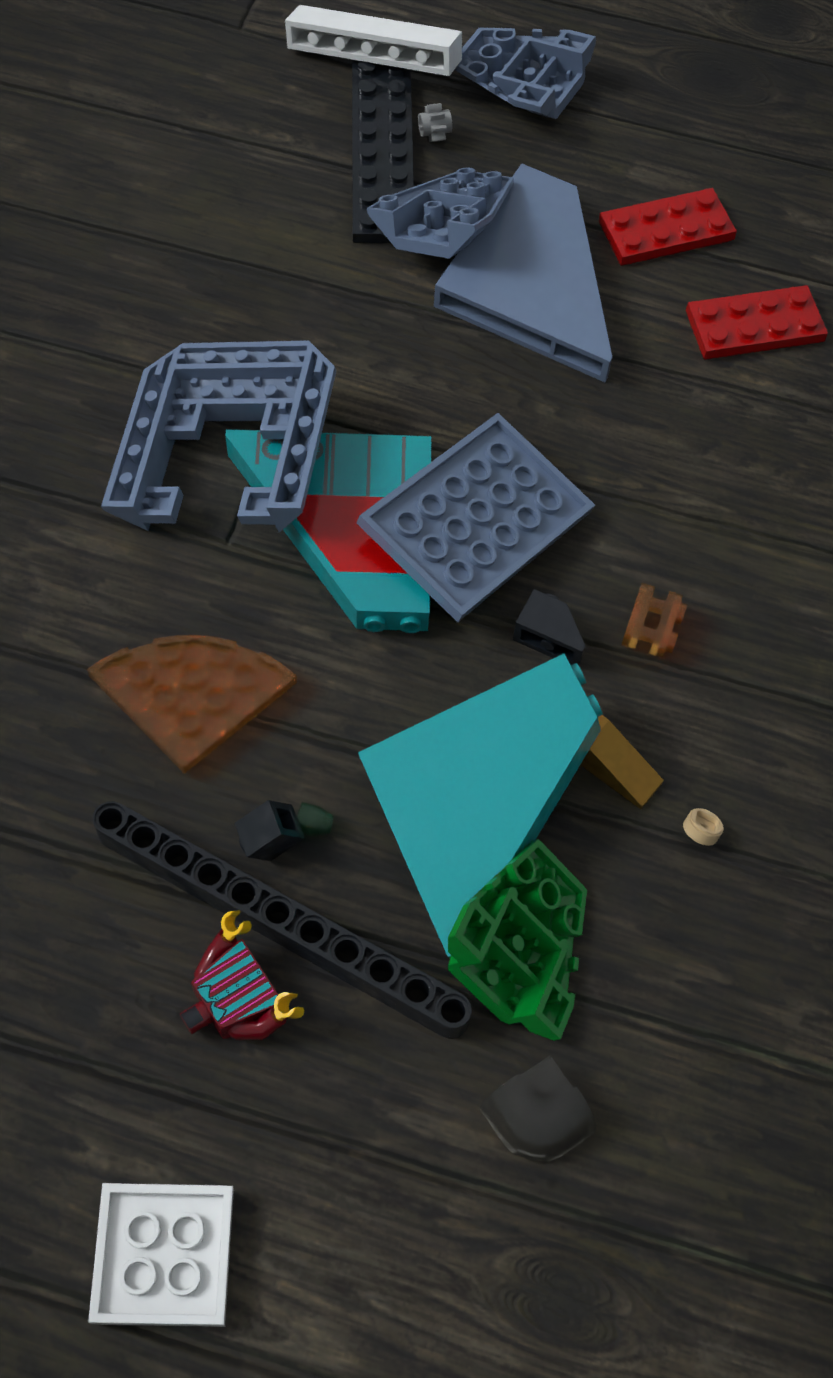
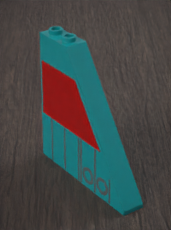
M226 429L228 457L251 487H272L284 439H263L260 431ZM322 433L303 513L283 529L356 629H366L370 632L401 630L406 633L428 631L430 595L356 522L363 512L431 463V436Z

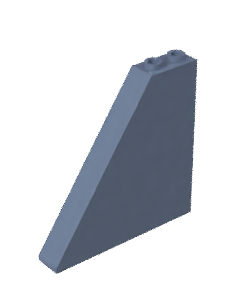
M521 164L512 176L514 177V185L493 220L465 249L457 253L435 284L434 307L602 382H606L613 357L577 186Z

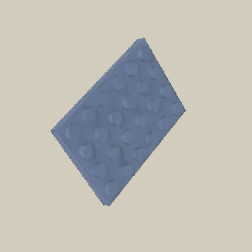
M497 413L363 512L356 523L448 614L459 622L592 511L595 504L509 422Z

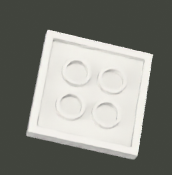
M102 1183L88 1323L95 1325L225 1327L233 1186Z

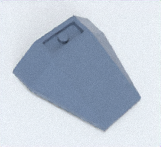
M461 168L457 172L392 195L382 196L378 202L367 208V214L396 249L450 259L465 249L493 220L514 185V177L502 176L497 171L479 173L475 172L474 168Z

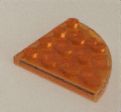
M176 635L153 639L154 643L139 646L131 650L128 647L123 648L101 659L87 669L89 677L184 774L297 683V676L268 654L263 652L258 654L250 649L238 646L237 642L233 640L201 635Z

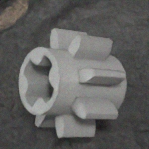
M441 103L424 106L425 112L418 114L420 135L422 137L428 136L429 143L446 140L445 133L452 132L450 110H442Z

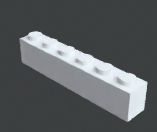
M299 5L285 20L288 49L450 76L462 60V31L304 5Z

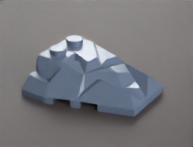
M478 28L462 47V60L454 70L515 107L557 119L584 83L585 67L591 60L596 44V36L573 30H560L559 36H543L542 29H533L532 36L516 35L515 28Z

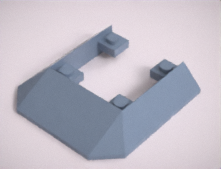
M309 340L180 344L143 370L101 504L102 509L149 531L151 523L176 524L184 494L180 487H161L175 440H200L205 421H262L259 431L263 439H284L272 487H244L237 517L241 524L275 525L278 532H281L303 513L335 380V366Z

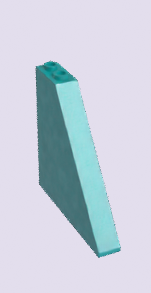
M565 654L553 658L358 752L449 959L451 954L448 952V936L463 905L531 841L536 840L601 731L598 717L603 715L599 703L594 694L586 696L581 686L586 684L585 677L577 663L570 665Z

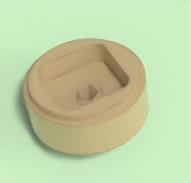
M696 808L691 810L683 822L686 834L695 842L706 846L714 845L724 831L721 820L714 813L706 809Z

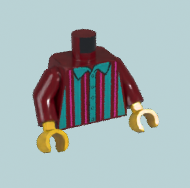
M240 910L224 914L221 920L222 929L207 947L194 972V979L191 984L199 1002L180 1013L184 1024L192 1035L213 1023L223 1039L232 1037L235 1040H263L283 1026L287 1018L298 1019L304 1015L303 1007L289 1009L291 1000L296 998L298 994L283 992L278 995L243 939L237 941L236 935L247 934L252 927L250 921H243L238 929L236 928L235 919L240 914Z

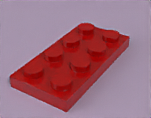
M713 188L600 212L599 223L621 266L732 241L737 233Z
M808 285L688 302L686 307V314L704 360L825 342L828 335Z

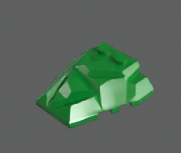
M539 839L531 841L463 905L448 936V952L451 954L448 971L500 1021L507 1024L521 1022L531 1033L553 1041L560 1040L574 1007L575 994L572 992L568 993L570 972L578 971L579 958L572 957L574 937L581 936L583 931L587 889Z

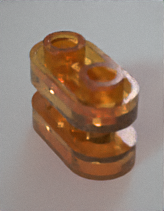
M641 583L621 645L635 649L638 639L652 643L649 654L663 658L665 652L671 654L673 652L679 634L672 631L674 623L681 625L687 604L681 602L683 595L671 591L668 592L666 601L654 598L652 596L655 586ZM648 611L661 614L657 629L643 626Z

